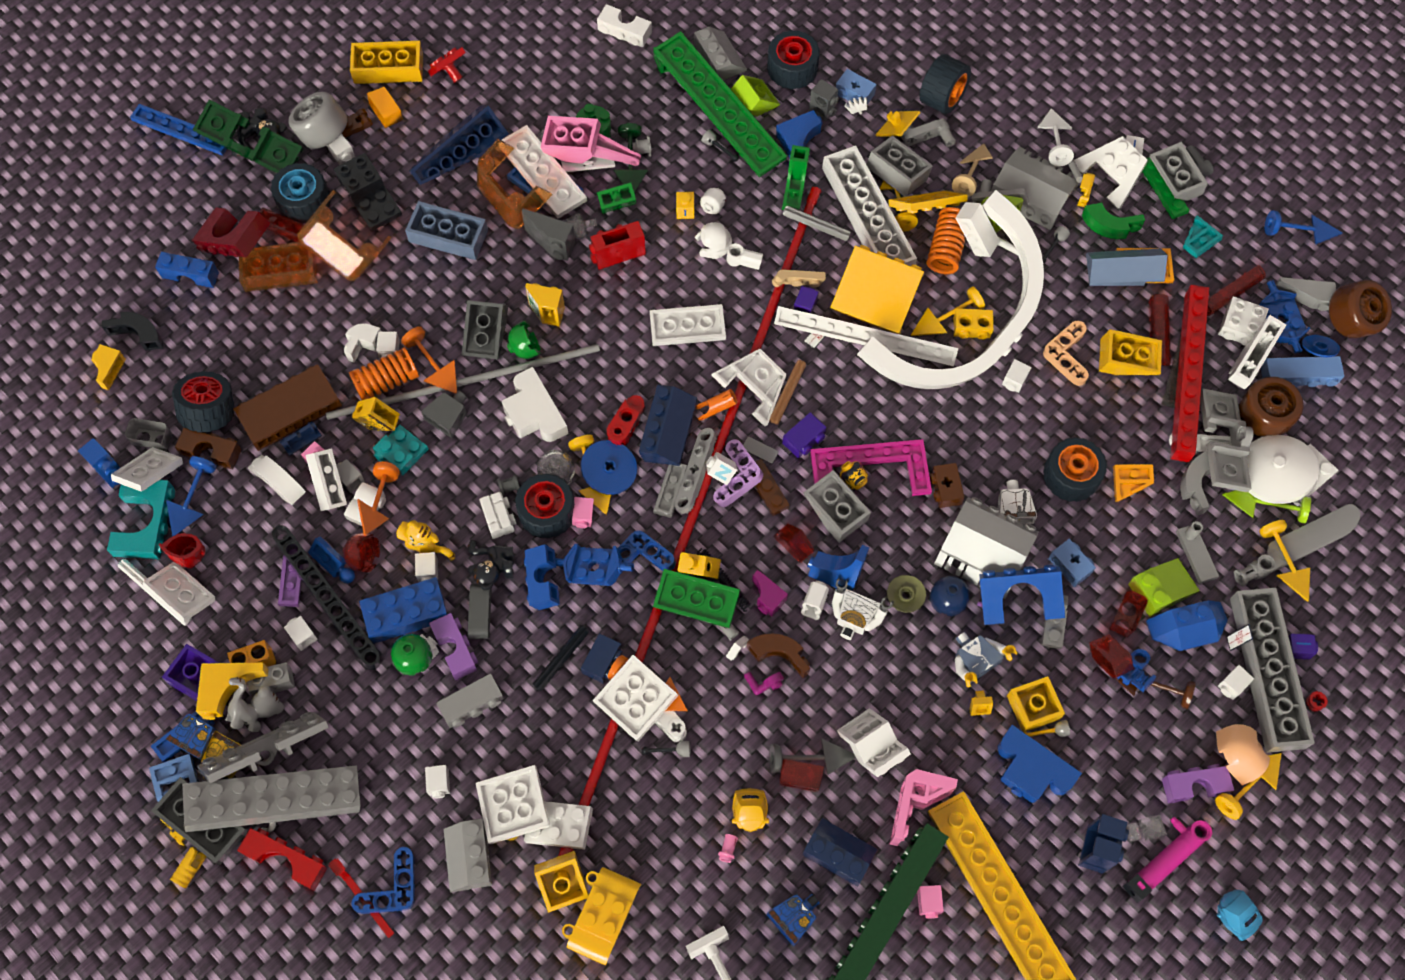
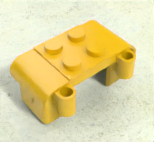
M602 867L599 873L594 871L587 873L586 881L592 889L575 926L571 924L564 925L562 934L566 939H569L566 948L606 966L610 953L633 905L635 896L642 884ZM595 876L596 880L594 882H590V877ZM567 929H573L572 934L566 935Z

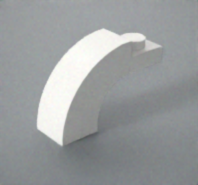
M260 455L248 467L253 474L265 481L283 500L291 505L306 492L283 468L268 456Z

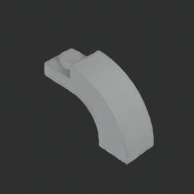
M1207 451L1198 455L1185 470L1180 484L1182 499L1190 498L1191 508L1195 510L1196 515L1204 514L1210 507L1201 483L1203 477L1210 475Z

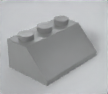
M707 27L694 32V47L722 80L747 71L724 31Z
M1182 142L1150 154V159L1175 198L1188 201L1203 195L1208 183Z
M483 819L463 821L445 828L444 839L450 893L492 886L488 842Z

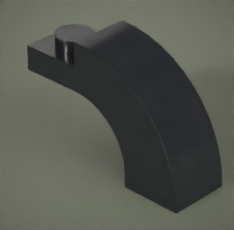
M121 312L119 319L110 318L109 320H102V328L108 336L128 333L139 336V343L145 351L164 349L162 338L154 325L140 314Z

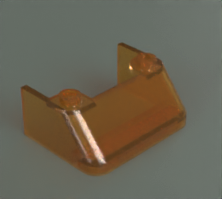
M497 139L478 160L477 187L508 226L519 229L524 225L522 209L537 212L553 194L536 185L526 197L519 192H513L508 196L491 173L514 150V147Z
M332 190L300 229L298 239L305 247L344 278L354 281L374 261L391 237H386L378 247L371 243H365L357 250L329 227L333 221V213L325 205L336 193Z

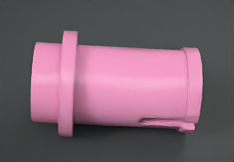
M725 834L722 850L718 853L720 856L719 860L731 863V860L734 859L733 853L738 841L736 836Z

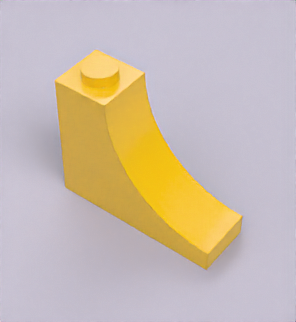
M263 662L201 664L196 712L206 720L223 717L227 701L239 688L238 685L229 684L230 678L239 677L248 682L256 678L268 677L267 666Z

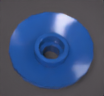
M1309 335L1302 341L1303 348L1316 357H1333L1340 352V346L1336 341L1325 336Z

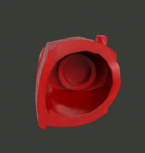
M177 534L163 544H159L164 553L183 568H193L202 560L206 553L205 546L197 536L192 534Z

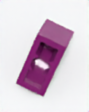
M757 570L753 574L752 582L760 593V597L757 600L758 609L763 614H769L773 617L787 601L788 594Z

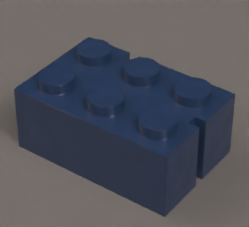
M1101 814L1087 826L1078 866L1103 874L1113 866H1116L1118 862H1121L1124 856L1122 841L1126 842L1129 834V829H1126L1128 822Z

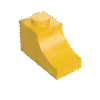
M100 344L97 350L93 352L91 360L98 368L96 381L103 389L109 390L126 358L119 350Z

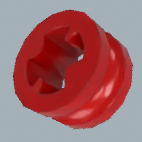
M1319 691L1311 693L1306 698V705L1312 711L1322 710L1328 702L1325 694ZM1316 697L1317 701H1321L1318 706L1316 702H1313V699Z

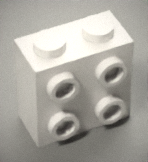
M1233 296L1227 305L1218 335L1246 346L1265 321L1269 309Z

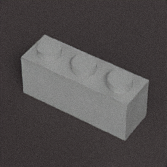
M490 673L436 702L449 728H457L463 725L466 719L478 717L483 713V710L498 706L504 698Z

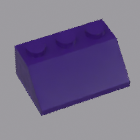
M186 644L162 678L170 686L197 701L201 664L219 662Z

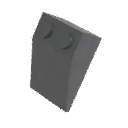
M523 208L522 217L525 231L551 256L558 260L568 261L576 244L573 224Z
M467 300L462 356L499 359L507 323L508 305Z

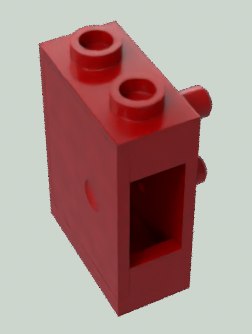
M639 221L624 226L618 224L615 229L606 232L599 230L596 235L590 236V258L592 263L597 265L598 270L646 254L645 235Z

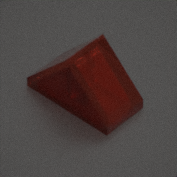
M787 523L774 535V538L799 563H802L814 552V548L803 530Z

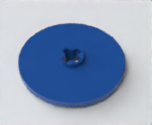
M609 440L598 441L587 448L581 459L580 466L584 480L592 489L602 494L615 495L626 491L633 484L637 475L635 457L623 444L616 445ZM606 465H612L611 469L606 470Z

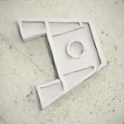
M1123 136L1074 160L1082 175L1095 164H1098L1119 185L1107 196V199L1119 211L1148 162Z
M758 349L714 372L712 376L724 388L737 376L762 400L752 415L761 424L767 426L786 373L761 349Z

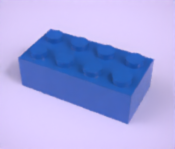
M436 577L359 601L368 637L373 644L430 627V622L448 615L441 587Z

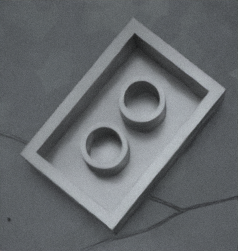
M891 136L872 150L866 164L869 170L905 197L927 181L933 167L894 136Z

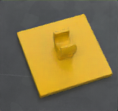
M890 111L887 115L888 120L876 133V136H902L918 117L920 111H895L894 113Z

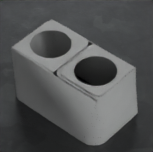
M133 418L128 423L125 436L132 445L147 448L154 447L167 451L172 432L165 423ZM141 432H147L150 435V440H137V436ZM164 435L161 444L155 442L156 437Z

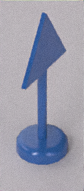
M1275 210L1270 211L1265 220V233L1267 235H1276L1280 227L1310 230L1314 232L1315 244L1339 236L1343 232L1314 215H1311L1313 226L1282 222L1281 214Z
M197 456L190 458V465L198 471L184 505L181 506L166 500L172 537L204 515L189 509L188 506L202 472L213 473L217 468V465L207 459Z

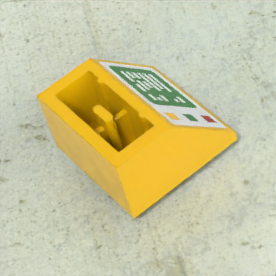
M526 283L528 303L543 324L560 327L565 310L562 290L557 287L541 286L537 283Z

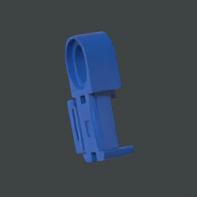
M1143 649L1134 650L1127 657V664L1120 671L1116 668L1114 673L1117 679H1123L1122 683L1125 685H1129L1132 680L1131 684L1142 692L1156 678V675L1150 677L1144 675L1143 670L1148 666L1150 655ZM1135 656H1142L1146 661L1139 663L1135 660Z

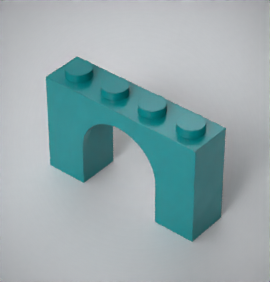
M159 480L141 492L121 484L118 496L123 502L152 506L153 518L150 524L139 532H111L107 551L113 557L160 559L163 550L159 544L164 543V535L168 532L167 520L169 515L166 500L171 501L174 499V487L168 480Z

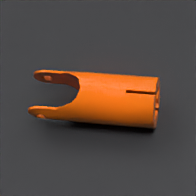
M728 389L696 405L695 409L709 406L708 412L700 416L698 420L707 419L736 405L738 402L734 392Z

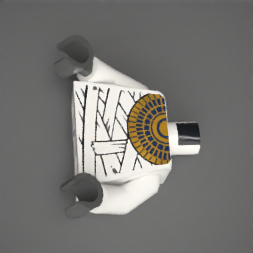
M839 578L836 580L837 589H835L832 600L833 613L838 619L837 624L844 627L840 634L841 637L847 640L852 639L854 632L863 635L865 631H871L879 626L888 613L887 609L894 605V601L891 602L890 606L885 604L887 596L881 600V603H878L848 589L844 592L843 590L847 588L848 580L846 579L844 586L838 584Z

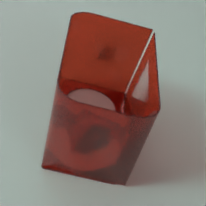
M1131 590L1125 593L1124 599H1122L1109 628L1127 638L1136 630L1148 603L1145 596ZM1125 603H1132L1136 607L1134 615L1127 616L1123 613L1122 607ZM1119 619L1125 620L1129 625L1128 630L1115 624V622Z
M1110 634L1089 642L1093 659L1113 679L1134 669L1131 654Z
M783 759L780 785L818 792L824 767Z

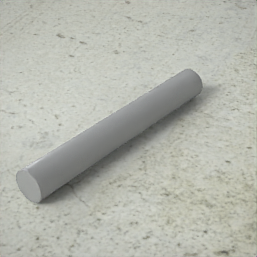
M1072 159L1068 165L1076 181L1080 183L1083 177L1074 159Z

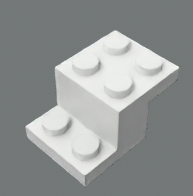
M870 708L837 730L839 736L850 744L858 762L876 777L887 773L890 768L903 762L906 757L911 755L909 749L897 740L889 722Z

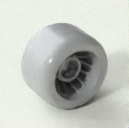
M316 92L307 96L295 106L289 116V126L305 146L311 149H318L329 145L341 135L347 125L348 118L343 108L331 94Z

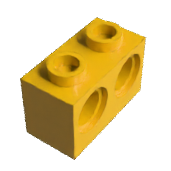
M956 309L953 317L954 337L962 339L969 337L978 339L991 338L993 332V310Z

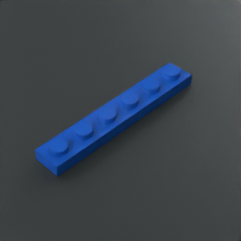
M138 104L130 116L131 120L219 155L223 156L227 148L194 132V124L147 106Z

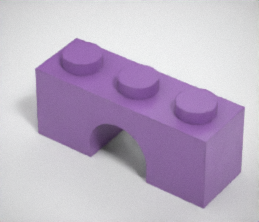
M450 613L430 622L429 624L439 646L445 643L456 644L454 653L445 657L454 679L458 680L477 671L475 666L478 663L474 652L469 653L467 649L470 643L466 634L462 636L459 631L462 629L458 617L454 619Z
M1214 764L1204 770H1200V767H1194L1184 773H1180V770L1167 772L1168 775L1162 779L1168 804L1188 801L1193 798V783L1201 784L1206 789L1208 798L1216 797L1221 793L1230 794L1234 791L1229 770L1226 766L1220 767V764Z

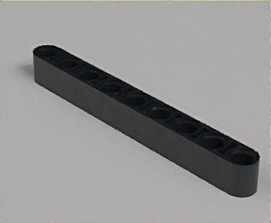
M284 525L276 526L272 531V537L278 549L363 666L368 670L377 669L381 664V658L375 646L291 531ZM281 534L287 535L284 539H277ZM291 549L298 550L293 555L288 554ZM302 564L309 565L305 570L299 569ZM313 579L320 580L316 585L310 584ZM325 594L331 595L328 600H322L321 598ZM334 610H342L340 615H332ZM346 625L354 626L351 631L343 630ZM358 640L365 641V644L363 646H355V643ZM369 656L376 657V660L372 663L366 661Z

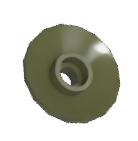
M900 575L890 582L887 589V598L890 604L894 601L892 607L904 613L914 612L924 604L926 590L922 582L916 577ZM902 594H908L909 598H903Z

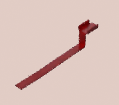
M336 858L332 860L329 867L335 875H339L355 895L363 893L345 871L346 868L338 858L337 860ZM361 898L360 902L363 906L366 904L372 905L371 902H366L363 898ZM369 913L386 936L390 938L394 932L379 913Z

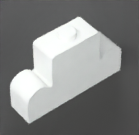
M1269 315L1240 353L1228 373L1230 374L1228 380L1245 390L1252 383L1286 324Z
M531 367L517 374L513 381L516 394L502 400L503 409L507 415L505 420L508 426H513L519 438H523L539 429L542 439L547 442L555 441L567 435V425L534 368Z

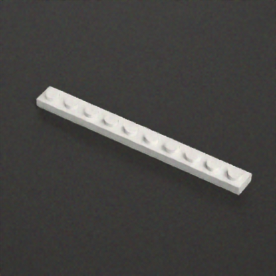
M778 306L774 322L776 325L865 345L870 338L874 337L891 352L954 366L958 348L780 306Z

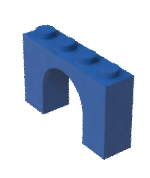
M1045 565L1044 568L1036 569V567L1029 566L1024 567V570L1015 571L1014 568L1004 569L1003 572L987 570L983 574H979L984 625L1004 623V594L1011 586L1018 583L1031 584L1041 592L1045 620L1065 618L1060 567Z

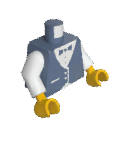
M966 632L956 638L962 647L956 653V673L965 681L966 687H971L970 683L975 682L978 684V678L999 665L1004 659V655L1008 661H1011V653L1017 655L1016 648L1013 645L1005 646L989 638H983L981 635L971 640Z

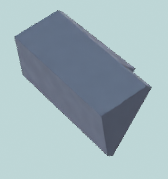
M1161 248L1087 252L1089 286H1144L1145 282H1164L1168 255Z

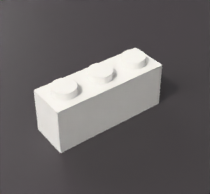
M965 202L955 219L975 256L991 257L1000 240L981 203Z
M332 448L305 455L320 510H330L347 505Z

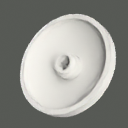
M1285 435L1265 436L1251 442L1247 463L1252 488L1249 493L1252 496L1268 503L1286 504L1304 498L1313 490L1319 476V462L1315 453L1308 445L1296 438Z

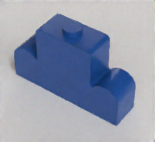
M1014 725L1010 726L998 744L999 754L1005 759H1013L1000 778L1001 782L1010 787L1013 794L1018 797H1024L1031 803H1035L1041 797L1048 785H1050V789L1054 794H1066L1082 774Z

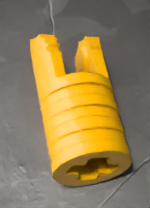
M190 847L169 880L186 889L207 856L200 852L197 854V848Z

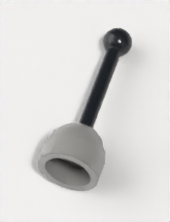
M708 130L701 139L703 143L707 145L715 144L729 155L733 162L738 161L737 155H733L716 142L717 138L714 132Z
M1063 226L1057 227L1054 232L1055 241L1042 257L1043 264L1046 263V258L1058 241H1065L1069 237L1070 232L1067 228Z
M681 741L676 747L672 748L643 747L641 749L644 755L652 752L676 751L680 757L691 756L690 741Z

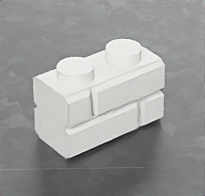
M497 492L491 494V496L488 495L479 499L492 539L514 532L513 525H516L513 513H508L507 509L510 508L507 497L503 498L502 493Z

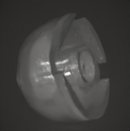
M551 450L540 457L537 464V474L548 473L557 475L559 478H563L567 484L573 480L575 466L572 458L566 452Z

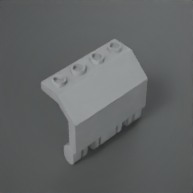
M1019 147L1004 164L991 191L1025 188L1029 203L1028 206L1021 207V214L1025 218L1051 230L1065 202L1080 183L1076 181L1075 177L1072 178V172L1066 175L1062 173V167L1057 169L1058 166L1052 165L1046 159L1042 160L1040 156L1034 159L1031 157L1032 152L1028 151L1026 153V149Z
M968 497L934 564L942 568L947 557L950 556L944 568L948 571L954 559L960 561L961 564L958 566L955 574L957 576H960L965 565H968L962 578L975 585H978L980 581L979 574H983L987 570H994L995 572H1003L1004 569L1014 568L1015 571L1021 570L1039 531L1031 524L1018 522V518L1008 514L1006 516L1000 513L998 508L982 504L983 502L976 497ZM1011 587L1005 592L1003 599L1007 597Z

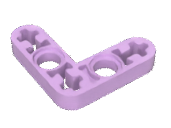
M736 439L729 441L725 450L730 458L736 462V466L741 472L733 477L727 485L724 484L715 491L713 499L720 507L729 506L763 479L762 470L741 442ZM734 447L740 452L738 455L733 451ZM749 458L746 465H740L742 459ZM736 483H743L739 490H734Z

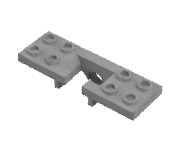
M1202 388L1200 405L1204 431L1213 433L1217 429L1216 426L1229 428L1232 444L1227 445L1210 441L1206 445L1212 486L1248 493L1252 488L1247 456L1250 453L1253 429L1247 427L1246 422L1240 419L1237 395Z
M307 712L302 714L299 719L287 721L280 728L237 748H228L215 758H206L202 761V764L198 765V769L209 783L246 766L254 772L258 770L255 763L263 766L269 765L274 760L277 750H283L290 755L293 753L291 745L329 727L326 720L315 712ZM262 751H269L270 755L266 761H260V753Z

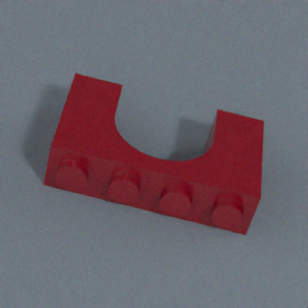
M215 207L192 241L202 253L247 258L270 223L260 212L247 211L238 225L231 231L238 220L226 208Z

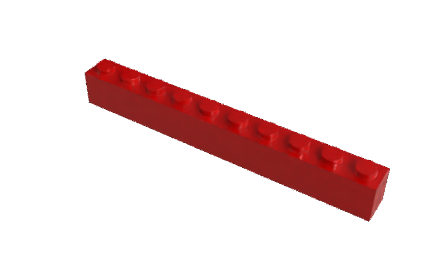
M1190 285L1184 297L1170 455L1172 460L1190 462L1196 454L1209 287Z

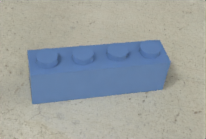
M1340 356L1266 358L1261 366L1262 378L1280 377L1290 381L1296 387L1308 385L1309 387L1318 385L1335 386L1344 377Z

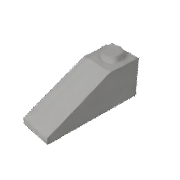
M1280 277L1276 283L1277 289L1296 293V301L1311 309H1318L1320 311L1329 310L1331 296L1336 291L1335 282Z

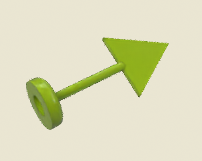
M1237 490L1222 494L1252 518L1254 517L1255 504L1260 503L1298 511L1297 520L1305 524L1311 507V497L1302 498L1300 505L1295 506L1268 503L1257 499L1249 492Z

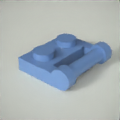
M191 754L149 767L158 802L168 792V790L163 791L162 786L174 783L180 777L182 779L189 777V783L199 782Z

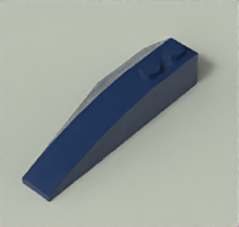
M481 105L436 143L409 172L418 184L422 185L446 172L454 170L458 166L483 156L509 133L489 105Z

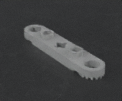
M711 428L701 430L697 436L674 504L681 514H688L693 509V506H695V500L698 497L707 471L706 462L712 456L713 446L716 443L715 440H717V435ZM710 435L709 439L704 441L705 436ZM687 500L688 503L684 507H682L681 504H683L684 501L686 502Z

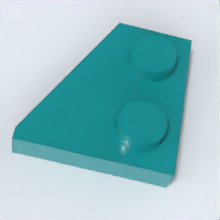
M1197 215L1184 242L1183 249L1195 258H1198L1220 242L1223 235Z

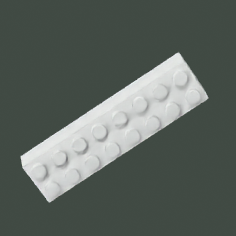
M857 146L825 156L822 169L862 245L869 247L873 253L877 254V251L887 254L889 259H901L905 261V265L910 267L912 264L916 265L917 257Z

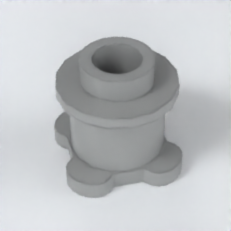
M649 135L646 136L647 139H635V142H632L634 152L639 154L648 153V156L651 157Z

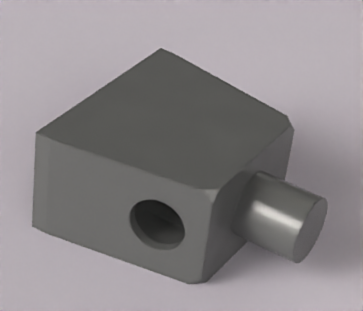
M460 391L453 398L446 393H442L421 411L425 421L450 438H453L467 414L464 405H462L467 397Z

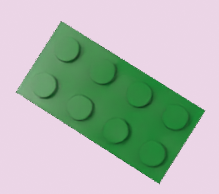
M664 569L653 607L730 629L741 590Z

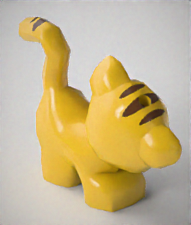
M415 520L403 521L396 532L397 538L405 541L408 549L420 553H441L447 556L450 561L455 560V554L451 549L436 545L439 542V538L425 523Z

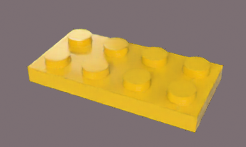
M946 190L889 199V207L896 208V211L907 210V213H918L920 209L922 211H930L932 207L946 208V205L959 206L961 202L968 201V194Z

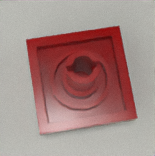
M456 47L444 55V59L441 56L430 64L431 68L427 72L432 77L441 70H446L455 83L463 76L454 63L466 53L463 47L458 50Z

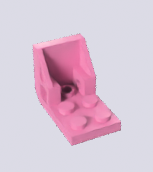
M918 769L909 773L901 785L890 845L898 846L901 841L907 838L909 825H906V821L911 817L913 808L923 810L949 797L956 789L958 779Z

